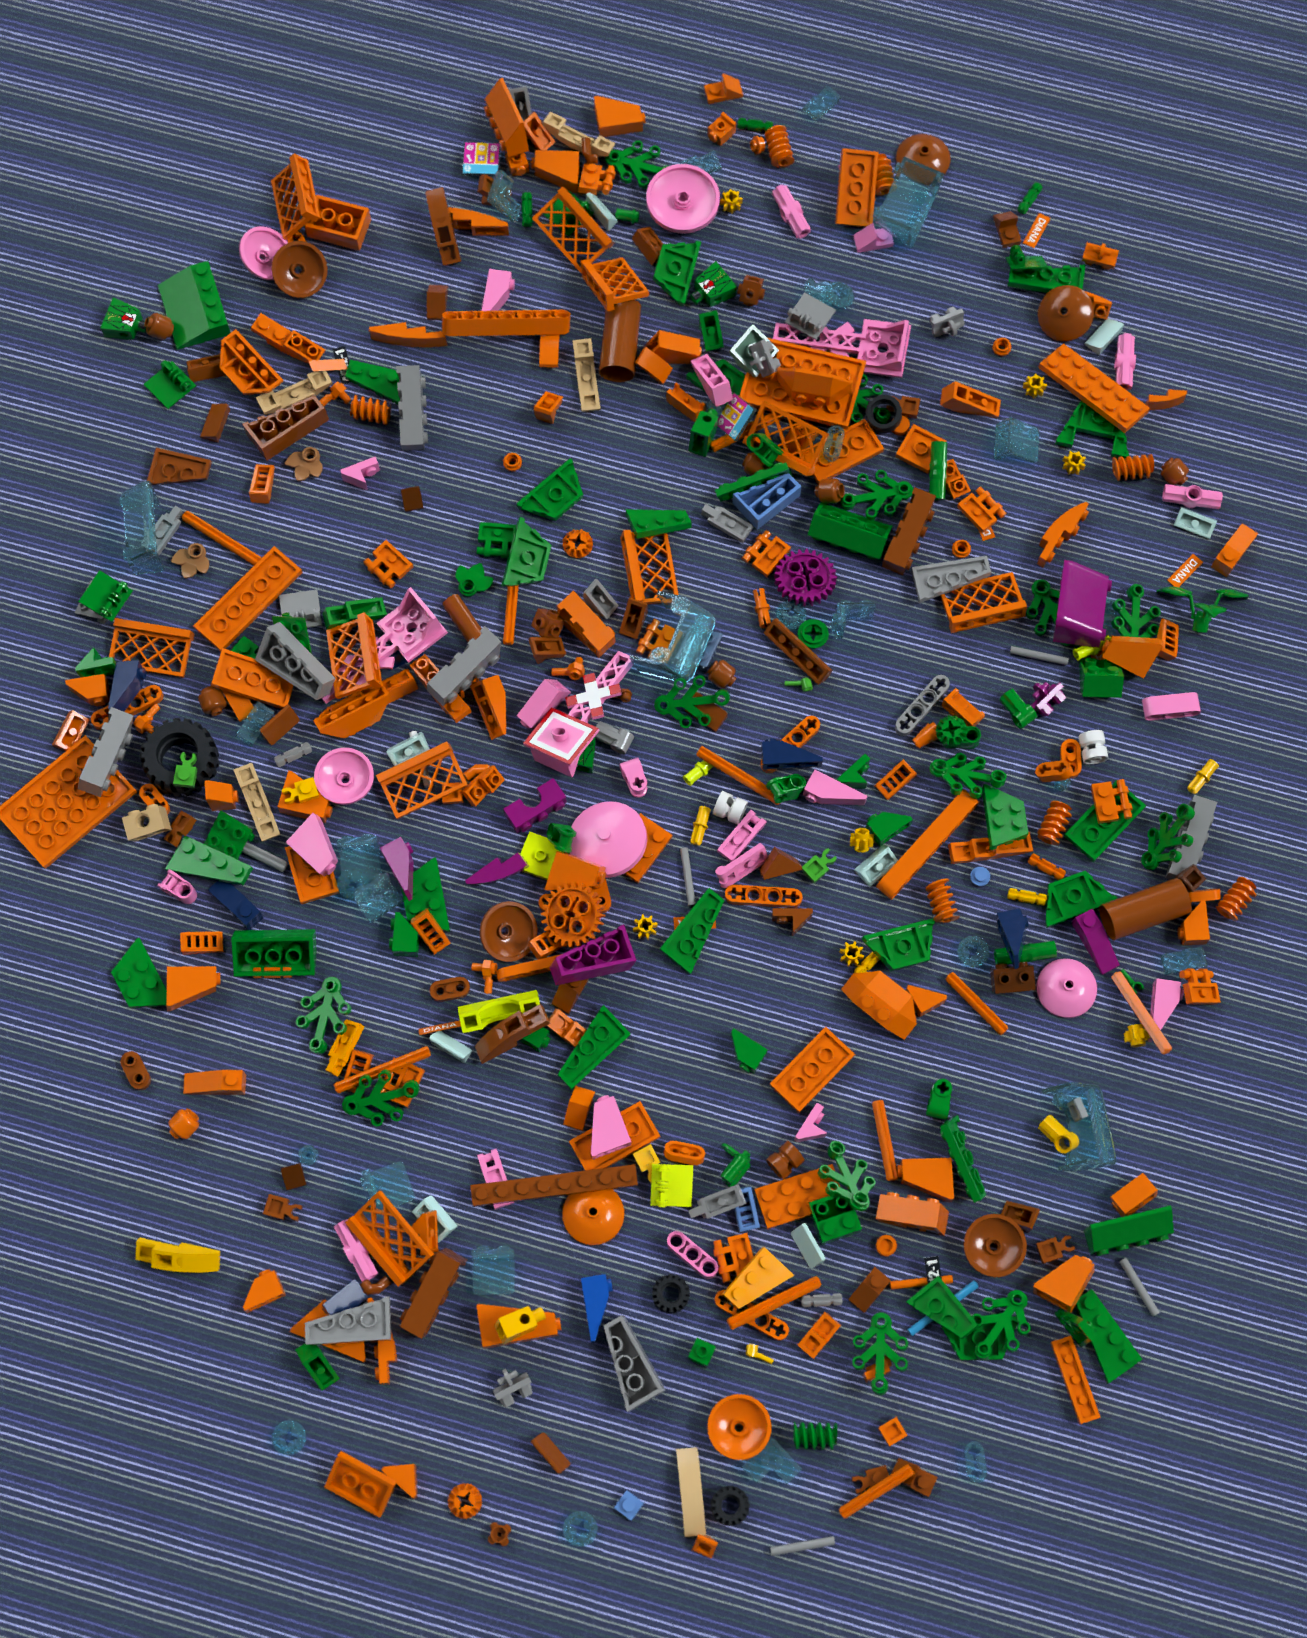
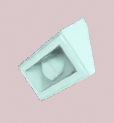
M591 193L586 194V200L590 203L589 208L609 231L618 222L617 219L597 196Z
M1108 318L1085 342V345L1100 355L1122 331L1124 324Z
M1181 507L1174 526L1210 539L1217 520Z
M419 732L390 747L387 750V754L393 765L396 766L430 750L423 733Z
M882 845L857 866L854 871L871 887L894 866L898 859L888 846Z
M442 1031L435 1032L429 1038L431 1044L463 1063L467 1061L472 1053L470 1048Z
M429 1196L424 1198L412 1212L419 1218L423 1213L437 1210L439 1243L457 1225L434 1197Z
M806 1223L801 1224L791 1232V1236L811 1269L825 1261V1256Z

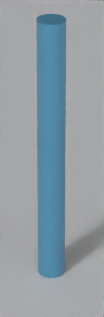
M973 1280L957 1292L955 1297L961 1301L979 1286ZM925 1316L908 1328L907 1331L913 1336L934 1320Z

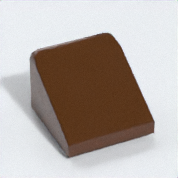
M419 486L401 489L405 512L424 509Z
M1192 864L1175 877L1183 882L1187 892L1195 891L1206 880L1195 864Z
M301 1163L281 1168L287 1191L307 1185Z

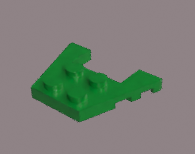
M1080 401L1055 442V445L1072 448L1075 432L1079 431L1114 439L1111 457L1119 458L1122 456L1125 459L1126 456H1129L1125 433L1083 401Z

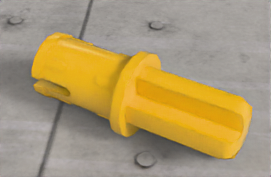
M1209 759L1204 767L1196 772L1195 778L1187 786L1188 791L1192 794H1197L1202 786L1210 781L1209 778L1215 770L1219 768L1218 763Z
M699 806L696 821L693 822L694 828L690 843L695 846L702 844L705 830L708 829L707 822L711 809L708 807Z

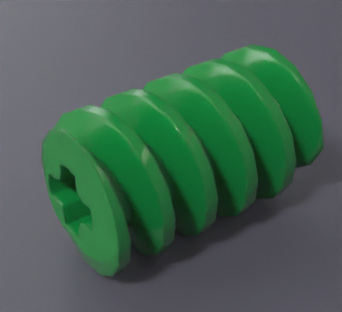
M794 1422L793 1442L796 1449H799L801 1443H803L805 1450L808 1449L809 1444H812L813 1450H816L818 1444H820L822 1450L825 1449L826 1444H829L830 1450H833L835 1444H837V1423H834L831 1429L830 1424L826 1422L823 1429L820 1422L817 1423L816 1428H814L812 1422L808 1423L807 1428L804 1422H800L797 1428Z

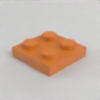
M913 424L896 452L895 457L929 474L931 442L947 441Z

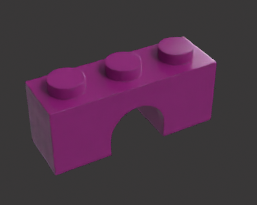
M554 778L537 788V794L541 802L536 807H527L521 799H518L503 809L505 817L516 833L529 830L536 821L541 822L549 816V813L554 810L557 812L564 808L565 803H567L566 796Z

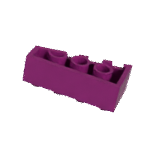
M624 924L595 940H590L586 944L556 957L550 966L555 985L630 970L636 962V958Z

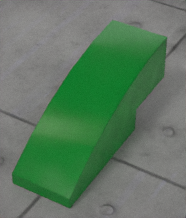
M383 598L347 601L341 606L325 607L322 615L326 630L358 619L357 615L363 612L373 621L385 617L387 613Z

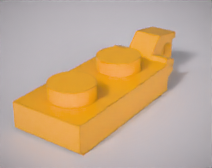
M347 1019L344 1021L347 1031L342 1035H337L328 1054L330 1058L326 1071L337 1077L348 1062L365 1027L360 1023Z

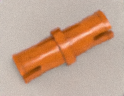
M759 588L760 596L757 589L753 590L756 604L754 608L755 612L758 613L760 628H766L764 621H766L767 627L771 623L769 615L770 606L766 601L765 589Z

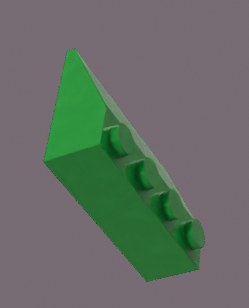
M209 261L190 265L158 284L167 317L172 320L174 325L172 334L177 350L221 338L231 333Z

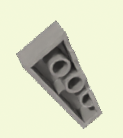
M419 365L396 366L400 382L397 383L400 398L398 407L399 416H401L399 425L402 451L425 450V443H428V433L424 432V425H427V414L423 413V407H427L426 395H423V389H426V379L422 377Z
M281 622L267 627L255 660L315 700L329 695L335 677Z
M486 626L480 630L481 635L476 640L472 638L467 643L468 645L463 653L458 652L453 657L450 666L445 665L427 683V691L442 706L446 703H452L461 690L465 691L470 687L471 681L475 678L479 679L485 673V669L488 666H494L499 661L501 641Z
M113 707L109 710L108 723L104 722L99 740H96L92 756H89L78 783L79 790L101 797L103 791L107 792L111 783L109 779L111 775L115 776L117 772L118 760H123L126 752L124 748L126 745H130L133 738L131 728L134 715Z
M1194 795L1188 805L1193 807L1195 816L1192 820L1185 821L1179 829L1177 837L1188 834L1193 837L1194 841L1190 847L1183 845L1174 846L1175 850L1181 852L1182 858L1177 863L1169 862L1165 876L1166 879H1174L1192 864L1197 866V863L1201 862L1204 853L1202 848L1208 840V830L1214 819L1213 814L1217 805L1216 801Z
M621 1315L604 1325L626 1411L631 1412L665 1392L666 1389L626 1317Z

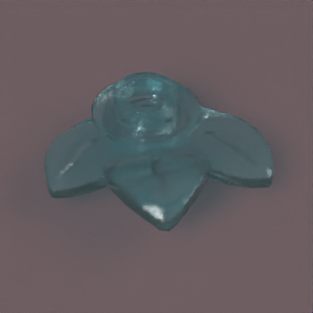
M809 278L805 282L804 292L830 307L837 303L838 299L829 295V281H822L816 284L812 278Z

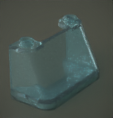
M904 157L901 163L897 162L894 169L896 176L883 205L880 208L876 207L873 217L876 218L875 223L904 245L913 248L937 196L944 173Z

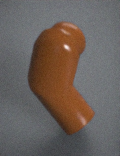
M589 137L582 138V153L587 163L597 164L598 155L596 153L591 154V139Z
M621 689L622 695L612 697L621 698L622 702L627 703L631 700L632 692L629 689Z
M384 1276L375 1284H371L366 1279L360 1286L366 1295L381 1293L392 1283L387 1276Z

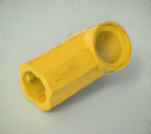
M1048 1115L1040 1123L1038 1129L1054 1143L1058 1152L1068 1153L1078 1147V1136L1073 1132H1069L1052 1115ZM1064 1138L1068 1139L1069 1147L1065 1145Z

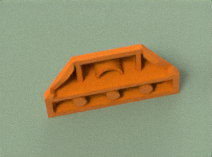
M237 329L221 340L220 370L243 395L270 393L284 382Z
M778 367L777 381L789 397L799 403L809 402L817 406H830L851 393L853 380L837 375L798 368Z
M384 685L379 689L371 687L327 707L313 721L321 734L347 738L380 721L390 700V694Z
M882 971L854 973L841 989L854 1004L884 1028L903 1040L906 1039L917 1025L913 996Z

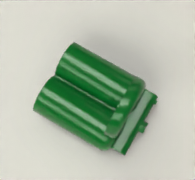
M722 1143L721 1147L734 1158L720 1177L727 1186L732 1187L738 1184L750 1168L751 1154L746 1150L741 1154L728 1144Z

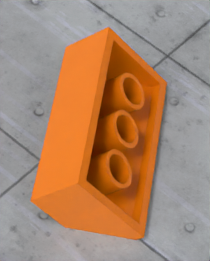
M501 78L485 98L486 106L484 107V112L487 118L490 117L489 123L491 128H495V137L499 140L501 150L505 151L508 157L528 152L529 149L524 122L504 79Z

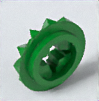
M806 620L798 629V638L809 648H821L828 640V628L820 620ZM812 628H814L815 634H818L815 636L814 641L808 635L811 634Z
M948 715L940 719L936 725V736L941 743L955 746L965 740L967 726L963 719ZM949 724H951L953 728H957V730L954 731V737H952V734L949 731L946 732V730L949 729Z

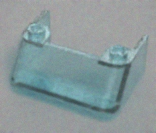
M143 481L124 491L122 496L119 497L120 507L123 508L126 549H123L124 561H128L134 575L164 572V566L157 553L154 506L160 505L151 481Z
M658 591L657 596L664 607L672 610L674 614L681 616L668 648L657 647L653 649L648 659L630 655V660L638 672L674 681L677 678H684L686 682H689L694 677L714 629L715 618L712 613L684 596Z
M1067 1082L1042 1089L1043 1094L1053 1095L1054 1106L1060 1111H1065L1069 1132L1075 1133L1079 1138L1078 1147L1067 1153L1065 1158L1066 1165L1058 1166V1170L1075 1172L1114 1165L1116 1163V1154L1103 1093L1097 1084ZM1080 1097L1088 1117L1074 1122L1067 1103Z

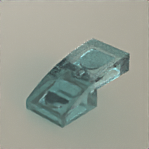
M827 85L817 97L814 95L802 110L817 121L841 100V96Z
M715 150L699 158L697 155H694L680 162V164L697 166L708 174L722 169Z
M258 701L235 737L252 747L261 734L260 728L271 719L275 711Z
M1203 947L1184 949L1180 952L1166 953L1160 956L1165 975L1176 974L1187 968L1200 969L1208 966Z

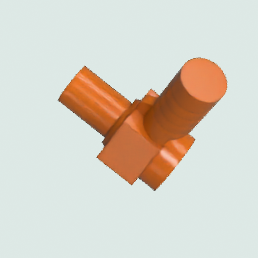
M337 381L330 388L332 392L326 394L319 401L325 406L329 401L335 400L338 396L345 404L349 403L352 399L345 392L347 388L343 383L340 384Z
M576 657L575 662L569 664L566 668H552V676H569L572 680H579L585 673L582 664L583 658Z
M154 704L146 712V715H139L134 720L133 725H135V729L141 734L146 731L150 734L154 732L152 729L154 726L151 725L153 716L160 710L159 705Z
M484 960L483 964L472 963V971L482 972L483 979L485 980L484 993L492 994V976L496 975L497 963H494L492 960Z

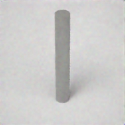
M1011 646L1010 654L1067 665L1069 660L1067 657Z
M685 847L680 849L688 907H693L696 902L688 848Z
M1127 1258L1119 1261L1151 1315L1155 1316L1160 1313Z
M834 1536L770 1547L771 1556L835 1545Z

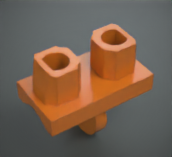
M1087 242L1082 261L1088 265H1100L1103 269H1114L1119 250L1107 248L1104 243L1100 246Z

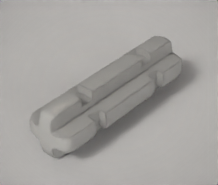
M308 742L301 744V747L297 746L284 752V755L275 756L274 761L278 767L284 766L286 762L290 763L303 757V754L311 753L312 748Z
M840 1293L833 1294L832 1296L830 1294L813 1295V1297H810V1295H803L801 1297L802 1307H811V1305H814V1307L830 1306L831 1304L838 1306L842 1305L843 1302Z

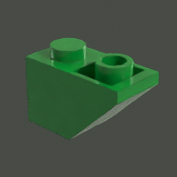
M395 912V918H391V930H394L393 938L390 937L389 949L392 950L394 956L418 957V932L400 912Z

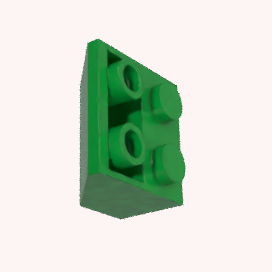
M1086 658L1079 660L1082 697L1122 698L1124 675L1120 666L1106 659Z
M836 1194L835 1196H827L809 1202L814 1227L821 1246L861 1232L862 1227L856 1210L843 1197Z

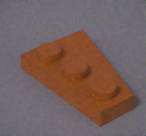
M156 448L146 484L157 485L207 480L212 461Z

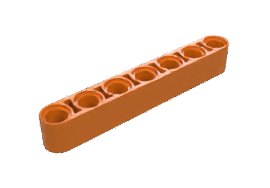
M566 310L447 311L442 314V333L446 336L563 335L570 332L571 314Z
M963 789L961 794L956 796L876 885V888L892 900L979 804V801L972 798Z

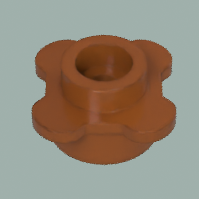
M497 1522L490 1525L491 1535L488 1537L489 1543H500L502 1546L508 1545V1534L511 1532V1527L508 1524L503 1526L498 1525Z

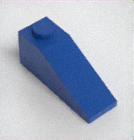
M606 1274L581 1278L591 1343H596L609 1300V1292L613 1291L611 1279H606Z

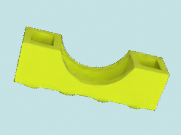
M537 990L459 1006L458 1014L462 1032L467 1033L481 1030L488 1024L506 1019L518 1011L524 1013L540 1004Z

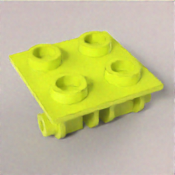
M652 1164L650 1206L692 1207L693 1165Z

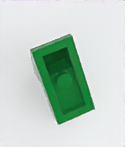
M717 310L698 314L699 330L702 333L705 351L723 348L724 344Z
M92 648L75 667V671L80 677L105 674V676L112 675L115 672L116 661L113 657L101 659L96 649Z
M864 754L837 781L851 788L865 789L867 781L859 774L863 775L870 768L868 766L870 758Z

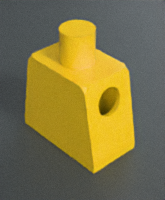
M527 1306L498 1318L494 1326L504 1345L532 1332L537 1327V1322L546 1319L541 1307L531 1311L530 1307ZM520 1319H523L526 1324H522Z

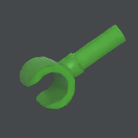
M803 678L800 681H785V686H802L804 692L813 689L809 678Z

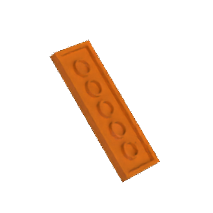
M1064 343L1039 364L1040 370L1124 433L1141 420L1150 410V407Z
M274 546L193 625L194 629L219 651L222 648L226 649L303 573L302 569Z

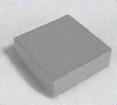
M1080 1097L1067 1103L1074 1122L1088 1117Z

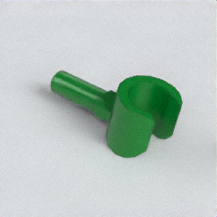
M1124 969L1120 971L1134 991V985H1137L1140 990L1144 989L1143 984L1135 982Z

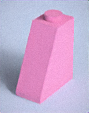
M544 679L518 713L517 717L521 719L520 723L528 729L535 728L551 707L556 709L571 692L557 680Z
M312 813L286 843L319 874L326 876L335 870L338 859L322 819L315 813Z
M602 1096L597 1099L598 1102L594 1103L591 1157L593 1160L631 1146L630 1137L614 1096Z

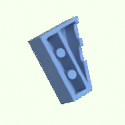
M788 473L769 480L760 486L750 487L749 490L734 493L732 504L758 530L800 496L801 485Z

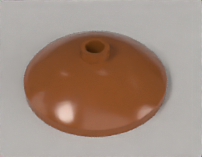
M916 134L906 138L900 144L896 153V164L899 171L907 179L917 183H931L939 180L948 171L951 160L946 144L939 138L929 134Z
M293 241L283 245L276 252L271 267L272 276L278 288L285 294L296 298L308 297L318 292L326 281L328 270L322 252L316 246L305 241ZM295 267H300L301 272L299 274L295 272Z
M1071 285L1059 286L1049 291L1043 297L1038 308V321L1044 333L1050 338L1061 342L1073 341L1083 336L1092 325L1094 318V306L1088 294L1082 289ZM1066 308L1068 310L1067 313L1061 314V310Z
M505 901L494 905L486 912L480 925V939L484 949L490 956L500 961L512 962L525 957L531 951L528 943L537 937V923L532 912L527 907L517 902ZM503 927H505L506 932L504 934H502L501 932Z
M988 1214L975 1220L966 1231L963 1243L964 1253L969 1264L977 1272L988 1277H1003L1013 1273L1022 1264L1027 1250L1026 1238L1021 1227L1011 1218L1001 1214ZM991 1243L996 1244V1251L990 1249Z

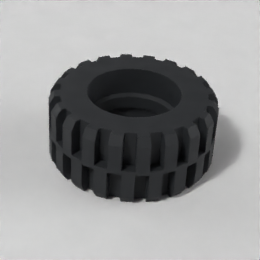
M173 718V722L170 723L168 720L163 721L162 726L158 727L156 725L152 728L154 732L152 734L148 733L145 737L147 742L142 743L141 750L143 753H140L142 768L150 782L158 790H162L164 794L170 795L173 793L175 797H181V794L185 793L187 797L191 796L195 790L199 793L203 790L202 786L205 785V780H210V777H215L217 774L215 768L219 767V752L208 730L203 728L198 722L193 724L191 719L186 718L184 721H181L180 718ZM182 743L191 744L198 751L197 761L192 766L197 768L194 788L174 786L175 772L168 771L163 767V757L174 745Z

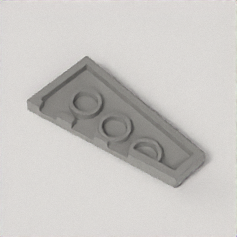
M987 556L912 567L911 570L919 603L991 576Z
M388 1296L340 1313L306 1322L305 1344L318 1345L391 1340L390 1297Z

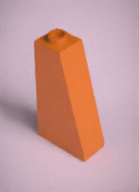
M484 1304L476 1305L483 1349L558 1336V1331L562 1330L560 1317L556 1318L555 1313L544 1312L546 1319L537 1322L535 1330L503 1345L494 1325L498 1318L519 1309ZM520 1319L522 1324H526L523 1319Z

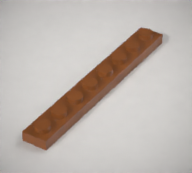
M633 1164L470 1186L472 1205L477 1207L638 1186L636 1166Z

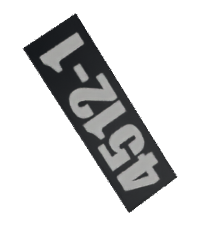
M345 346L334 348L335 359H344L348 368L349 359ZM338 370L341 383H351L345 377L347 370Z
M939 1256L924 1258L927 1283L929 1284L937 1276L941 1278Z

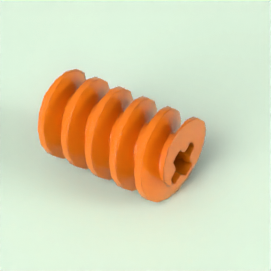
M783 125L773 126L765 133L771 163L778 168L787 167L794 163L793 152L789 144L790 140L787 138L788 133L785 132L786 127Z
M885 154L878 155L875 194L878 196L891 194L896 190L894 174L891 172V160L887 159Z
M355 395L351 403L350 417L352 415L354 419L360 417L363 421L368 417L369 422H373L375 419L376 423L382 421L384 425H387L390 420L392 407L391 405L388 407L385 400L382 405H380L379 399L376 400L375 404L372 403V398L365 402L364 396L358 401V397Z
M1149 454L1148 457L1141 455L1140 458L1137 455H1134L1133 458L1126 456L1125 459L1122 456L1118 459L1113 457V474L1117 481L1120 480L1121 475H1123L1124 480H1127L1128 475L1134 480L1136 474H1138L1139 479H1142L1144 473L1147 479H1149L1150 474L1154 471V458L1152 454Z
M1051 801L1050 808L1046 811L1047 815L1044 816V821L1040 825L1041 828L1038 829L1037 837L1047 844L1059 846L1060 842L1056 838L1062 839L1063 835L1059 831L1065 832L1066 828L1062 824H1069V821L1065 818L1072 817L1071 813L1068 812L1072 808L1063 802Z
M1238 877L1237 882H1234L1232 888L1223 896V900L1219 901L1218 906H1216L1217 911L1225 918L1237 921L1238 918L1235 914L1242 915L1243 912L1240 908H1247L1244 902L1251 903L1252 900L1249 896L1254 898L1257 896L1254 889H1257L1255 884L1245 877Z
M947 878L936 880L925 888L929 892L928 899L932 900L930 906L933 907L932 914L936 915L934 921L937 923L952 922L960 917L953 916V913L957 912L958 909L951 908L956 902L949 901V898L954 895L953 893H947L951 889V886H945V883L949 881Z

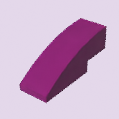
M519 852L504 863L497 857L466 879L465 882L469 885L497 882L520 873L528 868L529 864Z

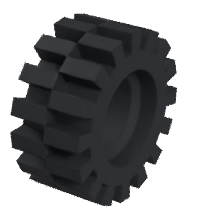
M669 1274L662 1276L656 1281L652 1290L655 1306L660 1311L668 1314H674L683 1310L688 1304L690 1297L688 1284L678 1275ZM668 1286H674L679 1291V1297L674 1302H668L663 1297V1290Z
M722 1487L714 1494L711 1500L713 1517L725 1526H735L741 1523L749 1513V1499L745 1492L738 1487ZM727 1497H732L738 1502V1510L732 1515L726 1514L722 1510V1502Z

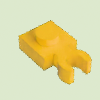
M313 777L295 782L294 789L289 787L282 789L283 795L291 794L290 798L284 799L286 804L293 803L297 798H299L300 803L319 798Z
M649 1144L632 1153L641 1172L648 1171L647 1178L651 1183L652 1164H659L660 1161L652 1145Z

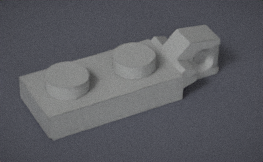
M705 504L701 514L708 518L707 522L741 543H744L753 529V525L723 507H716L714 509Z
M174 506L170 514H162L143 541L142 548L159 556L181 524L180 519L184 514L182 509Z
M739 1184L701 1198L697 1201L698 1206L688 1211L691 1218L702 1214L703 1219H708L746 1204Z

